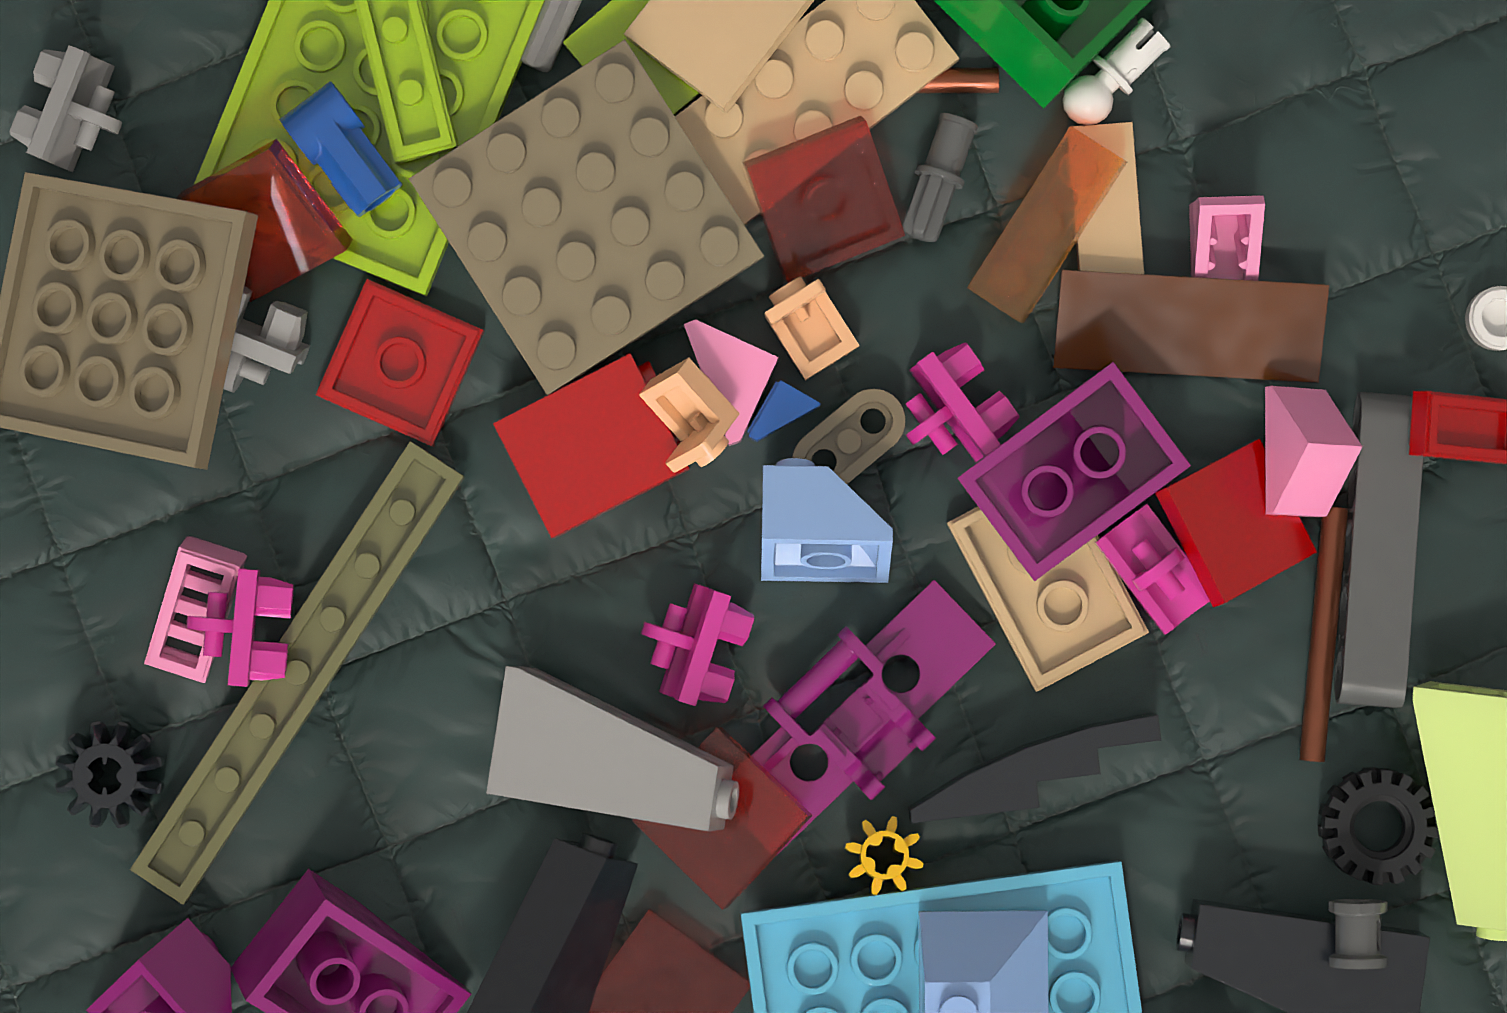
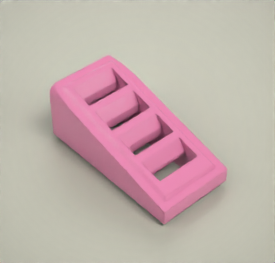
M187 536L184 539L176 555L144 664L202 683L207 681L214 657L203 656L205 631L187 629V624L175 621L174 617L176 612L187 616H206L207 603L183 596L182 592L184 587L205 594H208V592L228 593L226 618H228L236 593L238 569L244 568L247 558L246 554L191 536ZM191 565L224 575L223 580L221 581L191 571ZM168 636L202 646L200 656L166 646Z

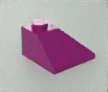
M187 918L136 961L86 1011L88 1013H232L231 966L218 952L215 943L206 934L200 932Z

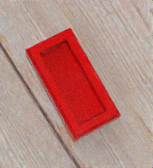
M1413 391L1409 455L1507 464V399L1433 391Z

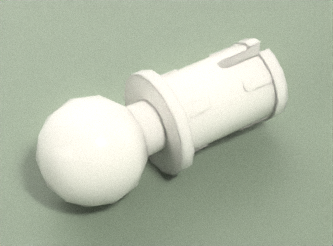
M1141 18L1137 22L1138 24L1104 58L1097 55L1093 59L1100 69L1095 76H1079L1069 83L1064 90L1062 101L1064 110L1070 119L1083 125H1093L1104 120L1112 110V94L1119 88L1129 95L1133 91L1130 85L1164 51L1171 47L1167 40L1157 32L1138 50L1154 34L1152 30L1154 27L1147 20Z

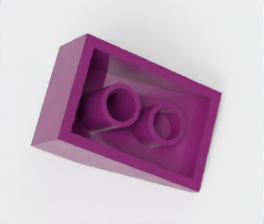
M1112 362L957 479L1035 582L1191 465L1114 362Z
M310 869L306 871L231 966V972L245 1000L265 1013H457L471 996V992L467 987L374 913Z

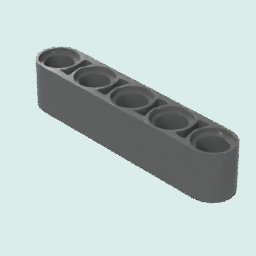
M1358 392L1355 400L1352 431L1363 447L1349 472L1348 518L1334 679V694L1337 704L1402 708L1405 701L1423 467L1422 456L1409 455L1413 395Z

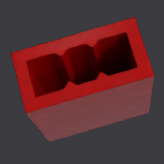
M630 353L493 423L551 538H557L690 470L689 466H686L674 473L665 464L681 441L639 396L650 379L657 376L649 361L637 366Z

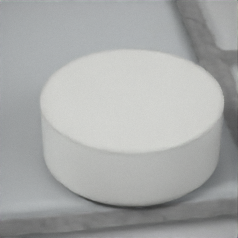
M1496 286L1481 291L1471 300L1466 310L1465 324L1470 337L1479 346L1488 350L1501 351L1507 349L1506 286Z

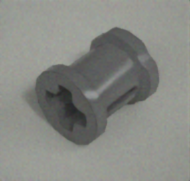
M1336 899L1328 901V911L1335 914V953L1329 956V966L1340 969H1381L1388 967V957L1381 954V914L1387 912V901L1376 899Z

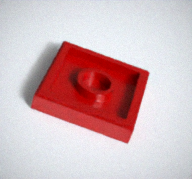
M366 279L316 396L434 447L485 331Z
M1260 439L1155 492L1213 608L1234 599L1317 553L1299 516L1266 514L1265 448Z

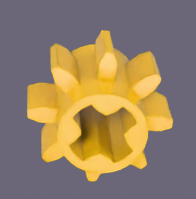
M894 816L888 821L886 831L876 832L870 822L867 820L863 821L862 829L867 836L863 845L854 842L846 843L845 849L850 853L859 854L860 865L854 867L848 875L850 878H856L866 873L873 878L871 884V894L877 895L881 890L882 881L890 879L893 880L896 888L900 891L906 890V882L901 876L906 867L911 869L923 868L924 863L918 859L910 858L908 847L915 844L920 836L916 833L903 839L896 834L897 817ZM883 838H888L894 841L892 846L893 852L902 855V862L900 865H890L885 874H880L874 871L875 860L866 857V849L868 846L878 847Z

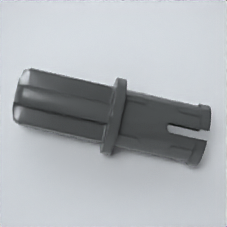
M940 114L939 124L925 164L917 165L915 171L920 178L903 224V231L909 236L924 242H935L939 238L955 189H962L965 183L960 178L974 134L977 133L979 128L974 122L953 114Z

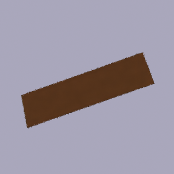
M1062 270L1053 368L1103 370L1114 362L1120 372L1319 383L1330 285Z

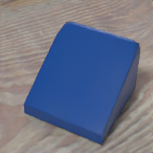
M781 380L779 383L775 382L747 431L748 437L758 442L818 409L821 403Z

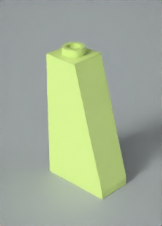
M1429 681L1413 687L1412 700L1456 922L1458 925L1477 927V937L1507 941V690Z

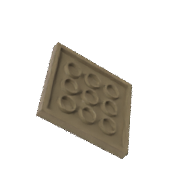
M626 40L621 41L409 178L547 395L558 391L764 258L761 250Z
M25 172L0 294V428L207 470L258 215L246 211Z

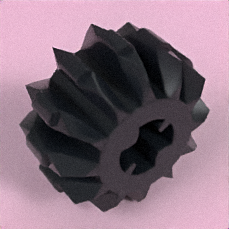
M103 721L93 722L90 725L92 742L78 732L73 733L68 738L70 746L79 757L60 755L56 758V766L64 770L73 771V778L57 782L55 788L58 793H65L73 789L78 793L79 796L71 801L67 807V811L71 815L82 812L89 804L92 805L89 815V825L91 827H101L110 811L113 823L117 828H122L129 825L130 814L128 806L141 816L147 815L152 810L149 801L143 796L141 791L150 794L163 792L164 783L158 779L147 777V771L164 766L163 756H153L144 760L141 753L153 741V738L148 733L140 735L131 744H128L131 733V724L129 722H118L111 737ZM101 760H103V764L117 761L122 767L116 775L118 781L122 784L119 789H117V784L103 787L98 781L104 774L102 767L99 765Z

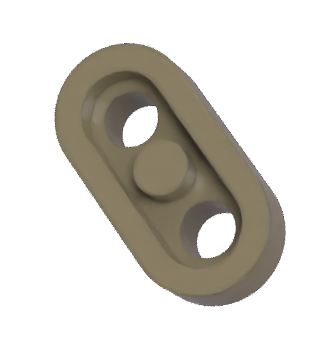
M880 389L863 390L851 397L804 436L797 444L792 458L811 461L815 452L828 450L836 458V466L833 472L848 484L899 441L905 429L903 407L889 392ZM875 409L883 414L885 425L879 433L870 434L862 428L860 419L865 411Z

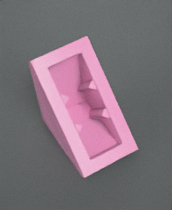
M1264 196L1199 197L1189 205L1191 277L1258 281L1265 211Z
M698 320L685 323L684 327L701 371L740 413L725 433V437L729 440V446L737 444L743 439L778 362V357Z
M1281 386L1265 387L1266 514L1305 517L1327 516L1363 447L1326 390Z

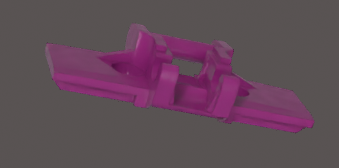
M935 580L923 589L866 645L845 626L837 634L841 640L779 700L776 701L771 697L763 705L781 727L733 773L732 780L739 783V798L735 815L775 856L853 781L870 800H873L885 788L881 780L916 747L924 751L936 739L918 719L996 645ZM896 655L911 657L919 668V679L916 685L906 692L890 690L882 679L884 664L888 659ZM860 658L872 671V675L812 733H808L795 719ZM815 744L825 751L828 765L822 776L815 780H803L793 773L790 766V758L798 746Z

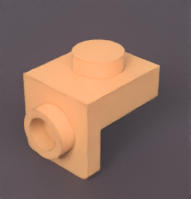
M800 276L769 296L774 307L765 312V318L806 381L857 349L859 344L825 292L826 289L820 279L806 285Z
M690 358L650 379L639 394L681 441L665 462L674 473L694 462L703 467L719 456L729 443V440L724 436L740 415Z

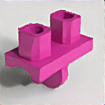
M962 343L944 351L939 356L931 352L909 370L938 412H934L921 393L915 396L906 405L920 425L906 434V436L914 445L928 435L941 454L944 455L958 444L943 423L947 422L968 453L977 462L1001 445L997 439L1002 437L1019 419V414L1000 391L976 408L972 406L960 387L980 374L984 368L967 343Z
M1148 504L1143 505L1094 542L1164 635L1210 602L1188 557Z
M241 568L238 569L234 619L226 618L228 593L208 592L206 616H187V629L205 631L203 656L222 657L224 633H232L228 685L248 687L250 680L263 681L286 677L289 643L256 641L254 636L256 615L291 618L294 584L272 577H260L261 570Z
M694 583L687 608L670 603L662 626L644 621L641 634L658 640L650 664L666 669L659 692L693 706H696L698 700L726 703L735 680V671L710 662L717 639L743 646L748 640L755 619L754 615L730 602V595Z

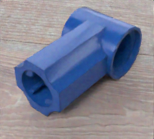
M331 81L279 119L313 165L319 164L331 180L333 187L358 217L378 207L403 185L362 131L365 125Z

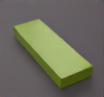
M354 0L394 162L400 164L452 151L457 148L458 145L422 0Z

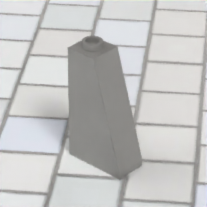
M506 666L487 794L703 831L722 830L725 827V820H731L734 817L739 798V783L732 780L734 765L537 668Z

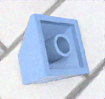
M800 458L783 459L778 461L776 466L763 465L761 581L888 583L893 529L828 466H815L812 461Z
M1047 910L918 911L919 1013H1048Z

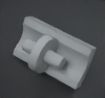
M70 45L66 52L41 51L33 70L34 82L50 88V94L43 111L26 105L17 111L10 128V135L28 147L26 153L73 172L82 148L92 151L100 129L118 134L123 123L106 115L115 93L107 89L115 66Z
M244 286L224 389L235 393L243 378L261 385L266 383L271 368L251 359L288 374L293 372L297 364L302 365L310 348V345L302 342L308 313L306 310L286 302L275 301L270 305L262 327L243 319L252 293L250 289Z

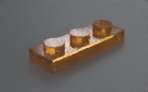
M1070 126L967 288L1018 322L1025 323L1122 172L1127 161Z

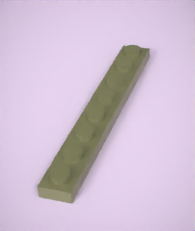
M409 442L280 639L279 643H289L286 677L263 681L254 680L132 865L130 869L132 872L184 905L188 902L465 478L464 475L415 443Z

